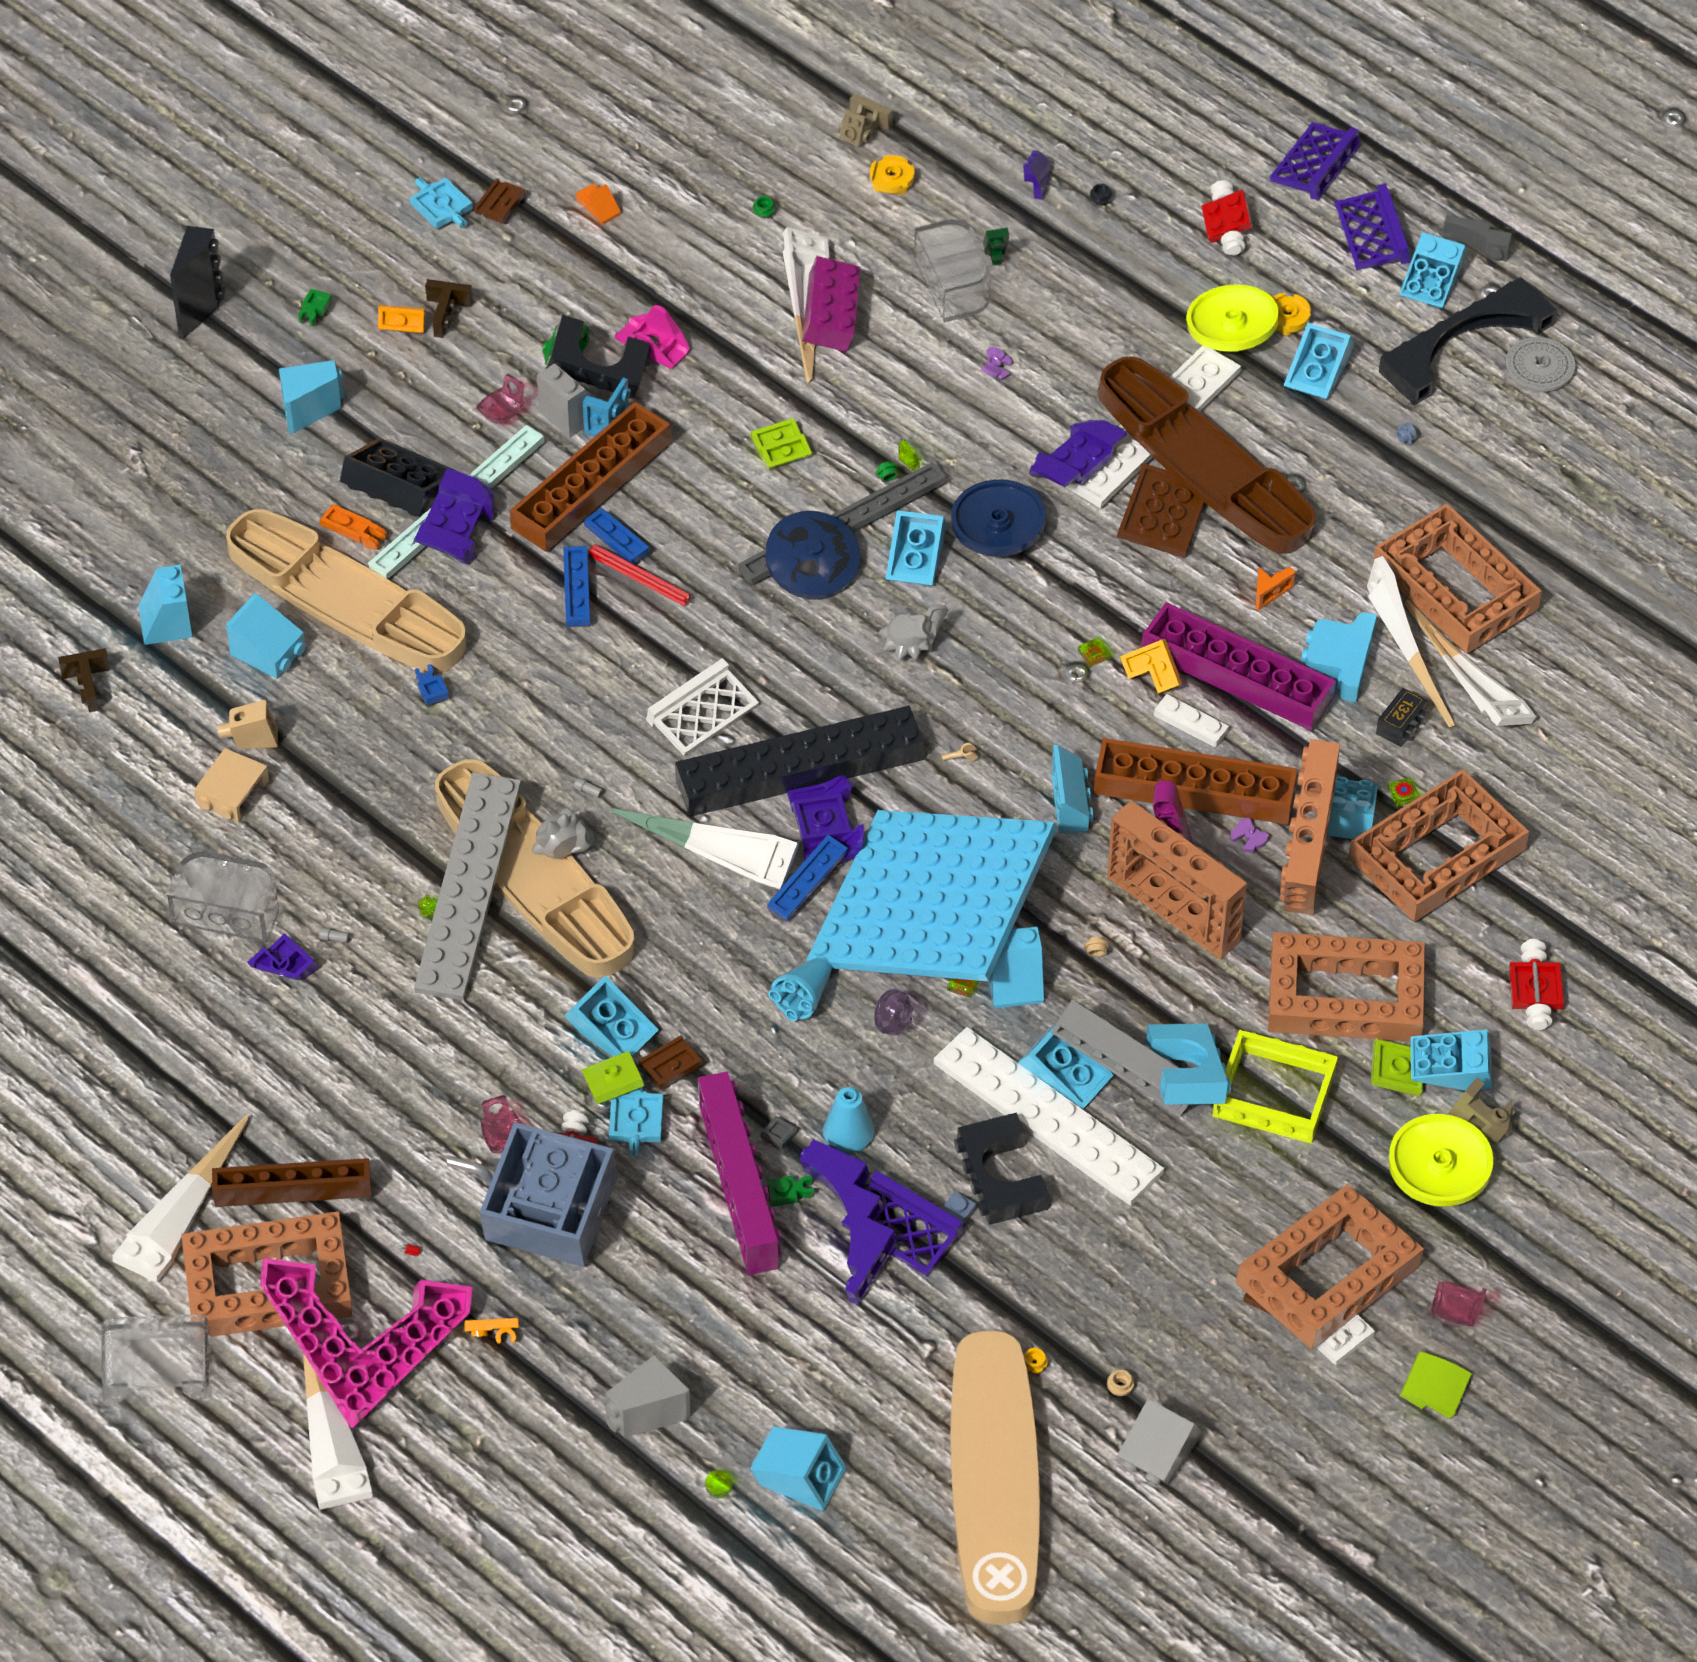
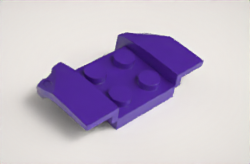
M1086 420L1070 426V438L1050 455L1037 454L1029 474L1033 477L1036 475L1045 477L1063 487H1067L1072 481L1082 485L1112 459V452L1115 451L1114 446L1127 436V432L1105 420Z
M447 468L439 485L436 499L425 522L422 521L414 542L441 551L455 558L460 563L467 565L477 556L475 542L470 540L482 512L489 519L494 520L495 496L493 490L475 477Z
M844 775L837 776L819 785L787 791L790 807L795 814L800 832L805 860L827 835L848 848L847 854L837 865L854 858L861 851L864 824L858 825L851 831L844 802L849 800L853 785Z

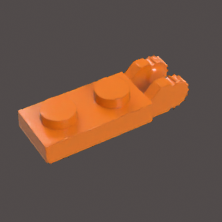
M334 504L330 506L319 520L320 526L359 543L362 542L365 547L373 550L379 547V542L376 538L384 540L387 537V532L384 528L372 523L371 520Z

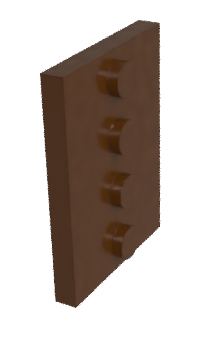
M1143 463L1117 537L1185 558L1204 502L1168 470Z

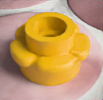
M1031 1348L1024 1353L1023 1357L1027 1371L1040 1373L1043 1371V1368L1047 1367L1048 1359L1041 1349Z

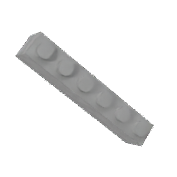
M1071 1000L1051 1033L1164 1105L1159 1090L1162 1069L1178 1067L1169 1059H1165L1153 1052L1149 1046L1133 1039L1127 1032L1111 1025L1105 1018L1097 1016L1088 1010L1085 1005ZM1189 1104L1164 1106L1181 1116Z

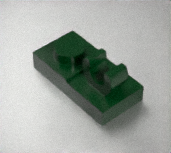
M1008 227L985 231L981 251L983 257H991L992 266L1001 265L1002 254L1006 252L1010 236Z

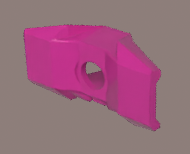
M654 305L647 314L631 317L628 324L619 333H615V339L622 344H625L628 336L650 343L648 353L651 360L670 369H673L690 351L681 329L665 308L659 305ZM649 336H656L659 338V341L654 343Z

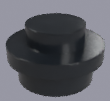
M1096 184L1090 191V199L1096 204H1106L1112 199V191L1106 184Z

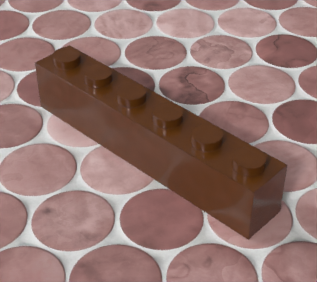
M369 1158L212 1168L215 1207L372 1197Z

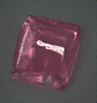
M507 373L504 376L503 388L501 387L486 396L476 406V409L495 424L499 425L515 416L526 403L523 401L524 383ZM509 382L516 385L518 392L512 393Z
M505 1095L484 1100L481 1103L484 1119L480 1120L482 1134L491 1153L496 1154L503 1152L513 1123L521 1124L514 1110H509ZM502 1104L498 1114L494 1115L493 1112L489 1111L492 1105Z
M1438 1281L1430 1313L1455 1324L1474 1327L1482 1310L1487 1289L1483 1288L1480 1294H1477L1462 1286Z

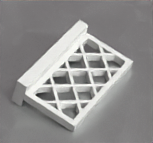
M723 658L648 708L646 721L652 727L656 725L683 756L701 746L759 705V702L728 670L729 665ZM727 679L733 685V691L719 689V683ZM705 693L715 694L714 703L700 702V698ZM718 695L731 696V705L717 704ZM735 697L745 698L749 704L745 707L734 706ZM685 706L697 707L696 716L682 714V708ZM699 708L714 709L713 718L699 716ZM716 710L731 711L730 717L718 719L716 718ZM668 718L677 719V728L667 727L663 721ZM681 720L695 722L694 730L680 729ZM698 722L712 724V729L708 732L697 731ZM679 735L694 736L693 742L685 747L680 742Z

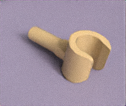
M965 743L960 750L943 754L942 759L944 761L965 757L969 761H975L978 755L971 751L977 748L971 743Z

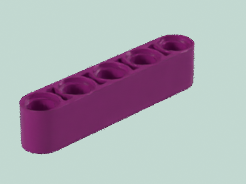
M1170 781L1156 783L1153 799L1155 817L1163 820L1175 832L1184 835L1194 845L1177 786Z

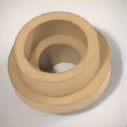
M1091 937L1088 939L1089 941L1084 943V949L1087 951L1088 956L1100 957L1107 954L1109 942L1104 940L1103 937Z
M1116 1370L1108 1377L1107 1387L1114 1395L1125 1396L1133 1390L1134 1380L1127 1371ZM1117 1383H1123L1125 1385L1119 1386L1117 1385Z

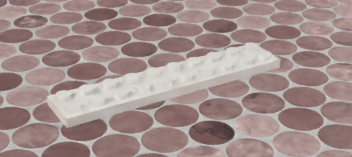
M1202 346L1170 378L1186 389L1189 395L1187 403L1200 412L1240 373L1241 366L1213 349ZM1122 425L1118 427L1127 432ZM1127 432V436L1114 446L1115 451L1112 452V459L1082 485L1072 481L1066 488L1102 508L1141 470L1143 463L1147 464L1153 457Z
M966 1027L934 1057V1065L1002 1114L1008 1115L1017 1112L1024 1130L1129 1206H1132L1164 1174V1168L1019 1065L970 1028Z

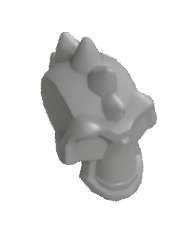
M934 605L928 608L926 615L907 613L894 617L888 626L879 631V634L886 639L883 650H895L897 660L903 659L908 653L911 657L917 659L921 650L932 651L934 638L937 636L942 620L948 613L947 607L945 605Z
M564 808L560 810L558 815L551 816L539 826L532 853L546 855L553 859L564 858L571 853L582 852L590 848L595 841V835L593 831L585 826L582 819L580 820L570 809Z

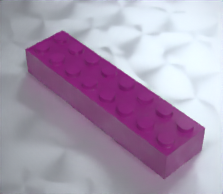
M1168 602L1163 605L1143 632L1142 647L1166 639L1177 669L1310 731L1334 699L1336 680Z
M726 1071L698 1077L699 1109L747 1276L778 1269V1259L782 1258L779 1245L782 1244L779 1229L774 1228V1210L772 1207L768 1208L767 1201H769V1195L766 1185L762 1186L761 1183L763 1179L761 1166L755 1163L757 1155L754 1143H750L748 1139L750 1137L748 1122H743V1105L741 1101L737 1102V1084L735 1080L731 1081L729 1073Z

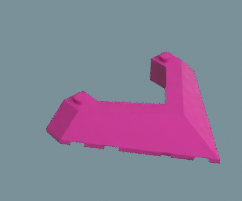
M263 1258L260 1286L351 1429L470 1313L472 1287L420 1280L414 1287L412 1310L360 1350L355 1342H352L345 1334L343 1327L332 1313L326 1310L319 1301L320 1298L313 1291L316 1265Z

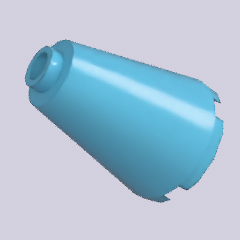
M847 1087L841 1089L836 1095L823 1126V1136L829 1146L831 1145L845 1154H854L863 1151L870 1141L872 1142L875 1129L861 1093L855 1088Z

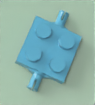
M422 177L415 180V185L421 190L409 198L410 204L435 229L451 221H454L460 228L466 227L468 222L461 215L473 209L472 202L446 177L432 184H428Z
M643 1087L611 1099L609 1141L629 1142L628 1154L630 1156H633L634 1148L635 1156L639 1155V1145L642 1142H661L663 1094H651L643 1091Z

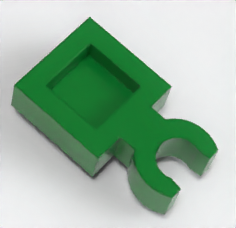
M310 289L301 304L302 310L298 314L299 323H302L305 318H310V326H314L316 324V315L323 316L332 302V294Z
M793 1175L767 1179L771 1206L797 1203V1196L803 1198L813 1197L814 1188H804V1186L812 1185V1177L804 1176L795 1182Z

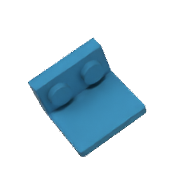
M623 378L608 402L586 395L583 400L584 433L596 436L630 406L628 379Z

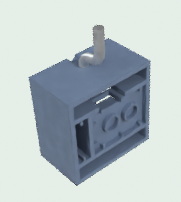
M514 1122L494 1176L486 1167L472 1161L449 1156L447 1166L479 1175L489 1186L479 1212L485 1240L585 1267L599 1229L598 1217H603L618 1177L613 1148Z

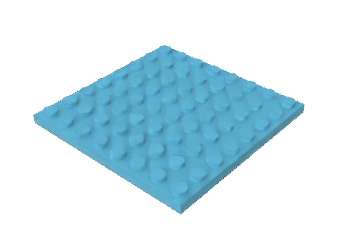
M877 810L863 840L861 851L855 856L806 961L823 957L835 969L989 981L1057 830L1055 822Z

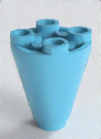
M823 957L811 959L780 975L773 982L771 990L768 992L769 998L775 1002L788 1020L795 1022L798 1019L809 1018L816 1010L831 974L832 967L830 962Z

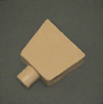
M266 700L232 708L229 711V723L218 724L220 739L233 737L237 748L278 747V727Z

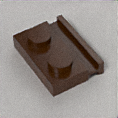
M496 178L475 205V214L481 213L483 217L504 224L524 198L525 189L508 182L502 183L500 179Z
M680 1035L639 1059V1066L646 1071L647 1076L658 1089L662 1090L701 1067L702 1059L688 1043L684 1042L683 1037Z

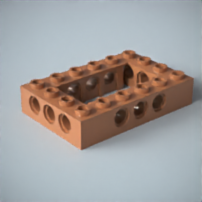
M1447 503L1375 546L1373 563L1374 559L1383 556L1395 575L1398 590L1466 654L1539 609L1542 590ZM1443 547L1486 587L1495 598L1486 604H1480L1479 608L1467 615V605L1463 601L1460 602L1449 591L1447 586L1444 587L1434 577V574L1431 571L1428 572L1418 561Z
M1310 739L1309 747L1304 746L1302 770L1299 772L1297 784L1302 785L1301 794L1295 795L1293 807L1298 809L1297 817L1291 818L1289 832L1294 833L1293 840L1287 841L1285 856H1289V863L1283 865L1281 874L1280 902H1284V911L1307 915L1314 914L1338 774L1340 743ZM1308 812H1314L1317 817L1314 819H1310L1306 816V814ZM1308 835L1312 838V841L1307 843L1302 840V837Z
M1462 769L1351 840L1348 859L1413 922H1416L1526 850L1529 831ZM1459 815L1482 839L1471 846H1465L1462 852L1452 858L1448 857L1445 859V863L1434 870H1428L1423 876V882H1421L1412 873L1410 867L1407 868L1396 858V854L1454 816Z
M1132 800L1111 818L1107 878L1222 960L1241 941L1247 883L1240 875L1232 873L1220 861L1214 860L1207 855L1202 848L1196 847L1189 842L1184 835L1172 830L1163 820L1151 815L1145 807L1136 804ZM1208 896V903L1204 901L1202 898H1206Z
M1273 932L1270 960L1268 1032L1411 1042V1036H1421L1423 1029L1425 942ZM1297 968L1302 972L1308 973L1311 971L1331 972V974H1336V972L1353 973L1356 976H1361V974L1381 975V978L1392 977L1396 970H1398L1396 991H1398L1397 1001L1386 1002L1296 995Z
M1347 1184L1243 1261L1239 1266L1235 1283L1312 1350L1418 1269L1424 1248ZM1342 1227L1352 1236L1355 1242L1358 1241L1371 1252L1372 1258L1315 1300L1285 1273L1295 1265L1297 1267L1300 1266L1303 1259L1313 1252L1317 1253L1320 1247L1327 1241L1336 1239Z
M339 1211L181 1234L194 1339L286 1326L263 1290L216 1296L212 1261L218 1267H229V1264L249 1261L251 1264L255 1263L256 1260H263V1258H276L279 1260L285 1256L299 1254L307 1256L314 1253L317 1248L321 1281L314 1282L313 1291L320 1298L319 1301L329 1313H332L335 1319L353 1317Z

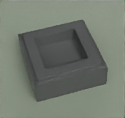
M775 1116L761 1132V1138L778 1149L783 1150L797 1134V1128Z

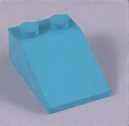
M1307 323L1284 387L1327 400L1343 373L1355 345L1351 335Z
M897 510L886 580L933 586L947 525L944 516Z
M606 975L564 1015L584 1037L613 1057L627 1051L633 1056L659 1030Z
M1054 1024L1017 1063L1078 1107L1084 1109L1114 1075L1099 1063L1052 1034L1051 1031L1056 1025Z

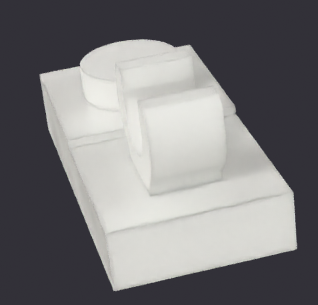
M1357 1314L1319 1343L1317 1349L1336 1366L1373 1338L1375 1330Z

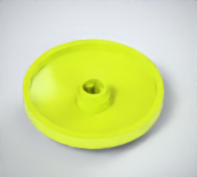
M1225 285L1210 289L1198 296L1191 303L1187 311V328L1192 338L1199 344L1218 351H1240L1255 347L1270 338L1279 323L1278 306L1275 300L1265 291L1247 285Z
M1429 1114L1412 1119L1397 1131L1390 1145L1388 1163L1394 1181L1407 1195L1428 1205L1445 1207L1468 1202L1484 1190L1492 1174L1493 1153L1483 1133L1468 1121L1447 1114Z

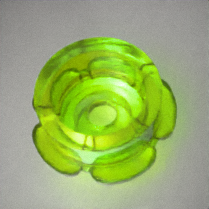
M425 894V897L418 899L419 910L423 918H433L437 901L435 898H430L428 894Z

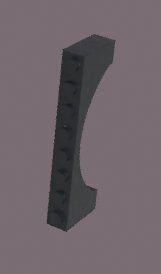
M1519 277L1514 281L1508 282L1497 291L1490 292L1483 299L1473 302L1467 308L1455 312L1446 320L1439 321L1430 329L1420 332L1409 341H1404L1395 349L1385 352L1380 356L1379 373L1413 405H1416L1432 396L1434 379L1430 377V365L1435 355L1447 342L1463 333L1487 327L1519 328L1533 331L1538 335L1555 324L1557 309L1522 277Z

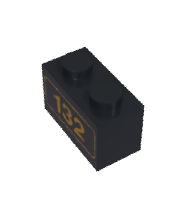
M1402 688L1378 718L1376 734L1401 747L1407 739H1412L1419 723L1423 724L1429 714L1426 711L1428 700Z

